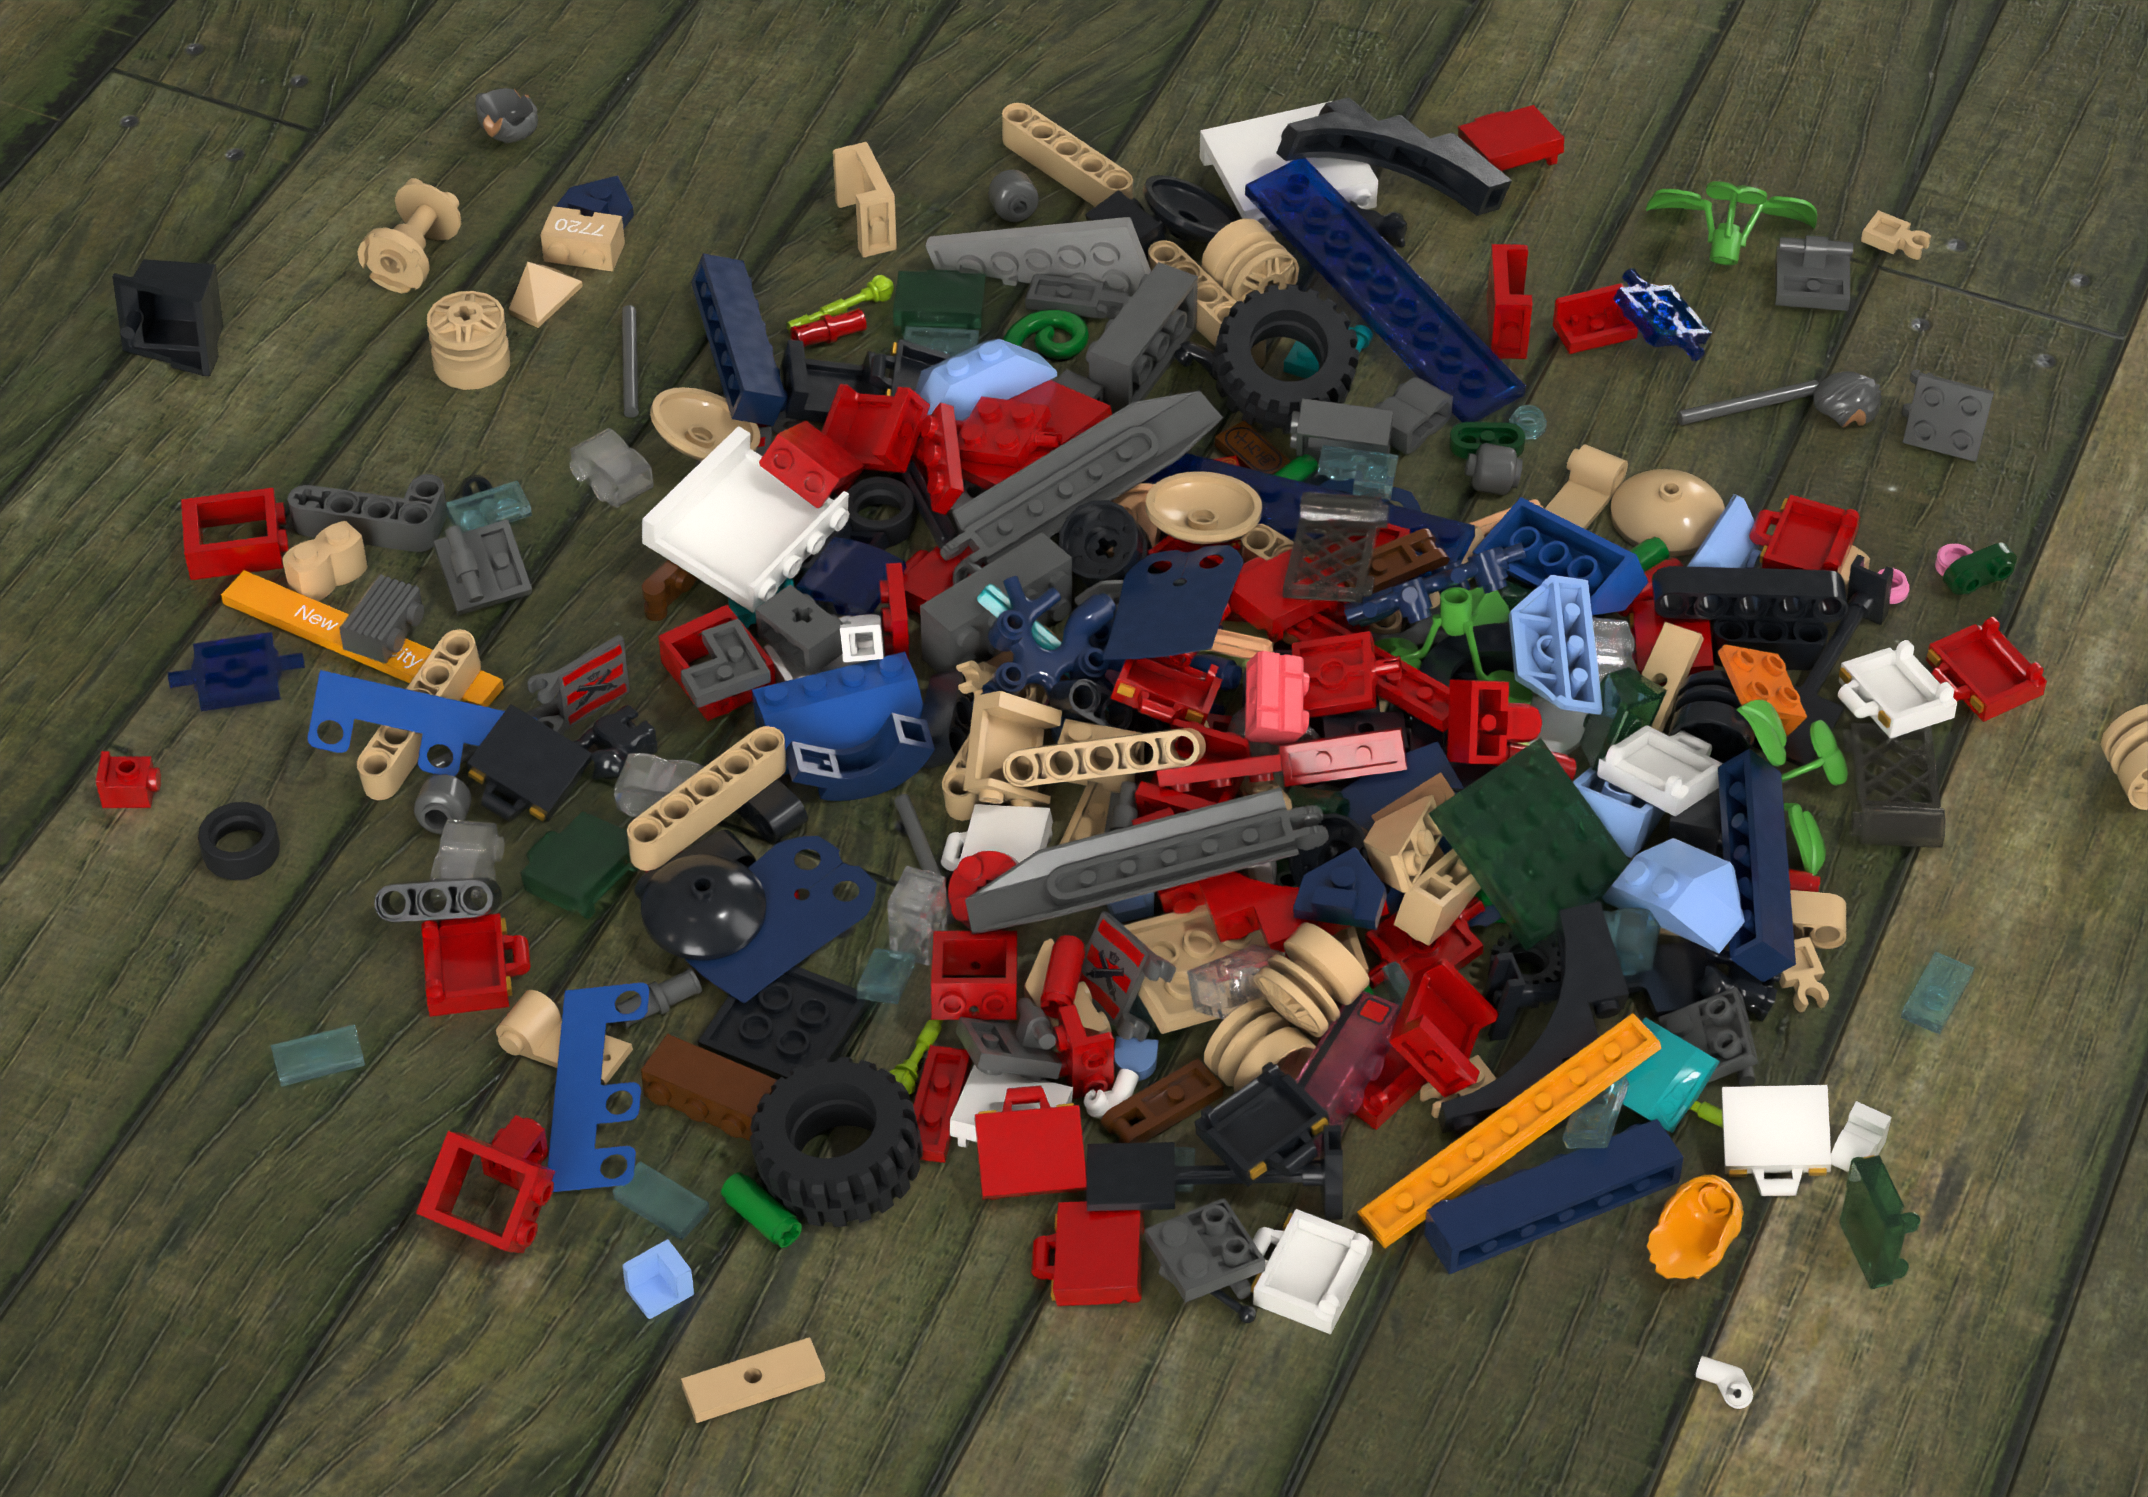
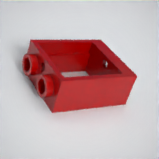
M274 488L181 499L184 554L190 580L241 574L243 570L252 573L283 568L282 553L289 551L286 529L280 530V525H287L284 502L276 503ZM262 520L267 521L268 536L210 544L203 543V528Z
M728 605L658 636L661 663L691 701L690 695L681 682L680 671L690 668L688 663L709 654L703 643L702 634L698 636L702 631L738 619ZM742 624L770 670L771 682L753 689L776 684L774 662ZM752 689L697 709L707 721H710L753 701Z
M972 931L933 932L931 1020H959L960 1017L981 1020H1017V931H988L978 934H972ZM943 975H1006V978H943ZM972 1006H976L979 1010L976 1012H972L969 1010V1008Z
M448 1131L416 1214L504 1251L524 1253L525 1248L529 1247L536 1237L538 1230L536 1220L541 1207L549 1201L553 1193L554 1182L552 1179L555 1170L467 1134ZM474 1154L525 1174L503 1235L452 1214Z

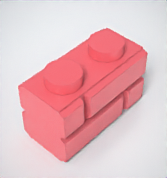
M1260 651L1246 663L1245 738L1248 741L1268 742L1271 745L1279 746L1280 744L1296 742L1306 733L1309 725V713L1303 710V697L1308 692L1310 678L1309 674L1304 672V659L1302 657Z

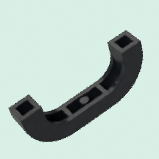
M1509 623L1473 626V633L1484 674L1488 676L1498 670L1514 673ZM1466 633L1461 636L1450 635L1439 642L1427 654L1419 669L1450 687V679L1478 680ZM1408 713V717H1412V721H1405L1410 751L1438 741L1447 757L1448 729L1441 732ZM1449 762L1464 789L1452 788V790L1469 796L1485 824H1502L1506 796L1504 766H1478Z

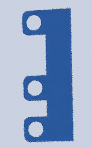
M320 670L307 739L314 748L336 753L346 752L350 746L354 719L421 733L422 740L418 757L419 768L428 773L455 776L459 772L463 744L480 746L505 711ZM332 720L340 724L343 729V737L338 743L327 744L320 740L317 728L323 721ZM437 744L447 746L453 754L452 763L445 768L434 767L427 758V752L430 747Z
M645 983L565 991L548 1168L555 1170L552 1179L554 1182L553 1192L622 1186L630 1183L634 1177L636 1157L634 1148L631 1146L595 1149L597 1124L630 1121L639 1114L640 1085L635 1082L601 1085L606 1023L639 1020L647 1014L649 987ZM626 991L637 992L641 996V1004L637 1010L629 1014H622L616 1010L615 1001L619 995ZM617 1091H627L633 1098L630 1109L618 1115L610 1113L606 1108L609 1096ZM616 1154L625 1157L627 1169L620 1177L608 1179L601 1174V1164L607 1157Z

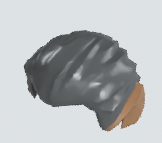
M500 88L486 93H478L475 96L479 125L490 137L504 143H512L525 139L536 130L539 121L538 112L529 95L524 94L520 97L515 89Z
M1856 372L1834 373L1824 378L1816 388L1813 397L1814 406L1820 413L1829 415L1830 418H1833L1843 428L1849 426L1854 421L1857 422L1858 426H1863L1872 421L1882 405L1880 401L1882 397L1881 390H1879L1880 385L1876 384L1873 378Z

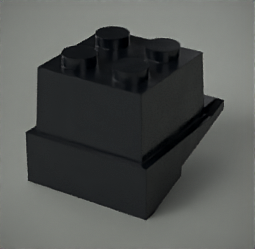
M143 259L133 277L114 273L112 278L123 351L170 363L171 368L201 376H211L219 357L217 343L223 328L216 264Z

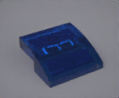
M834 537L798 583L796 589L802 594H808L813 600L832 602L837 614L851 616L872 614L881 602L879 580H887L886 564L902 563L903 572L907 566L905 561L882 549L862 542Z

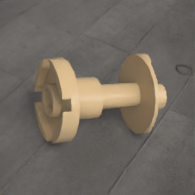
M416 178L409 179L404 186L399 188L395 197L396 210L405 223L396 225L394 229H373L364 237L357 251L362 268L364 269L367 265L372 271L369 277L382 287L398 293H408L411 288H420L427 278L430 268L428 258L423 251L426 246L424 237L437 241L449 240L457 235L461 226L460 212L457 209L459 206L457 197L450 192H442L432 185L424 184Z

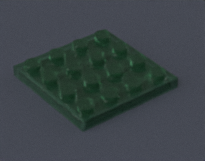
M1541 738L1428 813L1526 950L1555 931L1559 910L1594 903L1606 894L1611 885L1630 863L1627 856Z

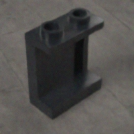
M788 340L780 365L783 389L787 391L788 396L785 408L786 418L825 423L840 384H848L860 394L885 395V392H881L880 388L874 387L869 381L872 358L876 355L875 352L867 351L862 365L806 359L803 341Z

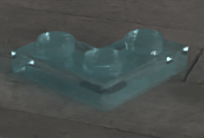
M1323 445L1318 474L1326 475L1328 478L1336 481H1344L1348 478L1354 479L1352 495L1361 496L1365 500H1391L1399 455Z
M518 480L445 503L450 521L453 526L459 525L462 532L507 519L510 523L532 516L530 503Z

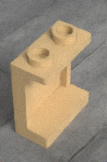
M862 142L835 149L833 151L835 201L839 208L856 204L858 249L862 257L896 250L895 196L868 143Z
M1003 691L974 696L963 790L978 794L979 800L986 803L1000 804L1004 802L1010 804V806L1021 807L1050 805L1051 796L1038 793V785L1019 787L1009 783L1003 773V763L1012 752L1043 746L1044 729L1059 727L1062 711ZM1021 756L1016 763L1017 772L1024 778H1029L1032 775L1033 764L1029 758Z

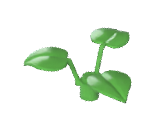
M1713 181L1706 186V193L1709 197L1730 201L1727 222L1720 223L1716 230L1712 215V203L1702 199L1701 195L1676 189H1660L1652 195L1646 206V211L1661 208L1705 210L1709 233L1707 242L1712 243L1709 260L1722 265L1738 264L1740 248L1746 246L1747 237L1761 212L1806 223L1813 229L1816 227L1818 216L1816 208L1806 200L1782 196H1773L1767 200V193L1761 189L1746 185L1735 186L1732 183ZM1737 202L1756 204V208L1745 229L1740 233V227L1733 224Z
M1460 587L1444 590L1440 594V614L1433 615V624L1420 650H1418L1413 642L1403 638L1393 637L1374 642V645L1395 657L1400 656L1402 661L1419 670L1422 665L1420 659H1424L1427 656L1440 626L1451 636H1461L1466 633L1477 679L1509 682L1508 703L1532 704V691L1517 682L1513 672L1498 670L1486 676L1481 667L1473 626L1509 622L1508 615L1510 611L1508 605L1498 590L1487 594L1484 593L1483 587H1477L1471 591Z
M1754 700L1740 706L1737 711L1744 716L1752 727L1764 754L1769 760L1767 762L1772 766L1783 765L1786 761L1784 746L1786 745L1787 737L1776 709L1764 700ZM1822 720L1813 722L1810 727V736L1819 758L1782 774V783L1823 765L1829 782L1835 786L1841 785L1846 782L1848 777L1844 756L1837 747L1835 737L1828 725ZM1784 803V811H1788L1789 821L1800 850L1805 872L1816 875L1822 867L1826 856V847L1821 831L1809 811L1802 812V808L1798 803Z

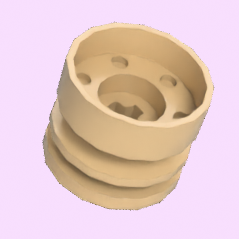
M1246 218L1231 222L1212 238L1203 253L1201 265L1202 269L1236 301H1242L1243 303L1245 296L1254 290H1258L1260 294H1263L1265 286L1278 285V289L1282 290L1286 289L1287 284L1295 285L1299 274L1297 260L1287 252L1286 248L1278 243L1275 237L1255 219Z
M460 291L444 296L433 304L427 314L429 341L432 345L433 367L439 380L450 387L470 390L490 386L504 377L510 367V350L506 336L504 309L499 301L486 293Z
M2148 704L2125 712L2114 720L2103 733L2100 744L2113 772L2117 774L2120 785L2129 802L2142 810H2148Z
M1305 922L1284 942V950L1289 959L1277 954L1273 955L1268 960L1269 968H1260L1254 975V982L1260 992L1281 1016L1305 1033L1314 1037H1321L1328 1030L1327 1021L1333 1022L1340 1017V1011L1334 1000L1345 1005L1351 1004L1369 985V977L1358 960L1339 941L1318 926Z
M1256 999L1243 1004L1231 1012L1219 1024L1210 1037L1204 1051V1063L1215 1075L1219 1076L1224 1084L1233 1086L1234 1091L1237 1092L1261 1075L1262 1067L1268 1062H1272L1274 1065L1277 1064L1282 1072L1289 1074L1298 1083L1319 1050L1297 1028L1289 1027L1288 1021L1277 1013L1267 1000Z

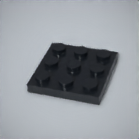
M794 966L746 1003H742L729 995L698 1040V1047L776 1080H779L781 1077L787 1079L791 1076V1070L801 1065L804 1068L815 1065L814 1060L826 1058L827 1062L835 1061L870 1007V994Z

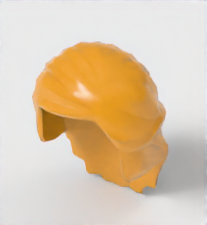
M1716 1175L1695 1177L1679 1186L1676 1192L1667 1200L1657 1225L1648 1237L1649 1241L1647 1243V1248L1651 1254L1649 1261L1656 1265V1273L1666 1279L1678 1278L1682 1280L1691 1277L1699 1279L1720 1263L1728 1246L1741 1231L1744 1214L1741 1199L1726 1180Z

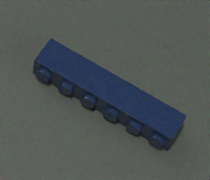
M702 254L691 283L731 418L733 420L774 426L779 413L783 412L786 408L788 396L787 391L783 389L780 379V369L776 366L773 357V346L768 341L766 324L762 321L759 312L758 299L755 298L753 293L752 279L748 276L743 260Z
M1748 749L1718 766L1723 858L1731 862L1735 869L1740 894V906L1745 919L1744 924L1729 941L1730 959L1760 981L1765 982L1796 965L1781 772L1751 749Z
M1658 1119L1645 1124H1634L1620 1134L1607 1139H1596L1582 1149L1569 1154H1558L1544 1164L1531 1169H1520L1508 1178L1493 1184H1482L1474 1188L1470 1193L1458 1198L1439 1201L1432 1208L1427 1209L1424 1235L1450 1275L1679 1183L1684 1157Z

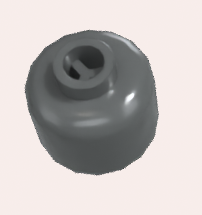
M1009 169L1000 172L989 185L988 195L993 208L1002 219L1008 222L1026 220L1033 215L1038 207L1039 196L1037 189L1031 179L1019 170Z
M1483 443L1478 447L1476 454H1468L1465 476L1471 477V485L1476 491L1506 495L1510 492L1511 488L1517 489L1523 461L1517 458V453L1513 448Z
M447 774L435 775L427 779L422 785L415 801L414 814L416 820L423 828L435 834H451L457 831L465 822L471 807L472 797L470 790L463 781Z

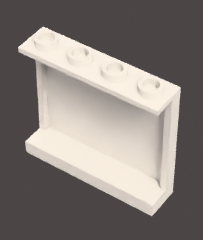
M1325 103L1200 131V159L1204 166L1213 164L1242 219H1255L1269 232L1345 215V208L1350 201L1356 202L1358 207L1363 209L1376 208L1378 179L1369 164L1336 158H1303L1285 161L1276 154L1282 140L1281 134L1289 123L1319 116V112Z
M738 426L642 519V543L749 611L754 612L763 602H766L776 594L778 587L787 578L791 579L799 572L802 563L811 554L815 555L822 549L826 539L834 531H840L845 526L850 514L848 511L849 493L843 491L835 500L828 498L821 508H815L759 465V461L763 456L750 449L751 433Z

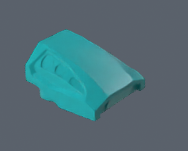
M1645 1017L1642 1023L1660 1041L1661 1049L1602 1092L1650 1121L1658 1119L1665 1130L1673 1133L1681 1119L1699 1098L1720 1061Z

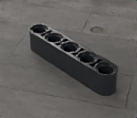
M1668 566L1658 569L1652 576L1655 611L1658 615L1669 619L1831 623L1841 620L1848 611L1844 579L1841 574L1830 570Z

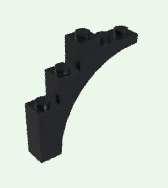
M1349 97L1325 103L1319 112V116L1289 123L1281 134L1282 140L1276 152L1285 161L1303 158H1336L1380 166L1435 188L1460 203L1476 216L1499 210L1512 182L1509 177L1453 132L1430 139L1402 115L1377 121Z
M1600 901L1559 910L1555 931L1561 956L1560 991L1556 1008L1545 1031L1527 1055L1503 1076L1473 1093L1442 1102L1438 1115L1442 1133L1455 1131V1134L1461 1135L1470 1131L1599 1038L1593 1016L1596 1015L1598 1019H1606L1617 1015L1624 1009L1629 991ZM1574 1112L1547 1132L1565 1127L1572 1120Z

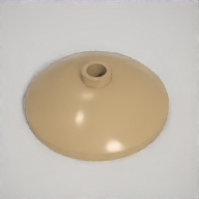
M671 388L659 393L655 397L650 409L652 423L660 436L682 454L698 461H703L738 426L751 433V450L756 452L761 437L757 424L733 420L726 398L712 392L696 388Z
M1656 469L1636 474L1625 480L1616 489L1611 501L1610 516L1618 534L1635 547L1646 539L1658 537L1666 544L1669 556H1684L1697 552L1725 507L1716 490L1702 479L1679 470Z
M1185 472L1166 477L1154 484L1146 496V513L1155 526L1173 538L1196 544H1218L1240 538L1259 523L1262 514L1260 496L1252 487L1234 477L1213 472Z

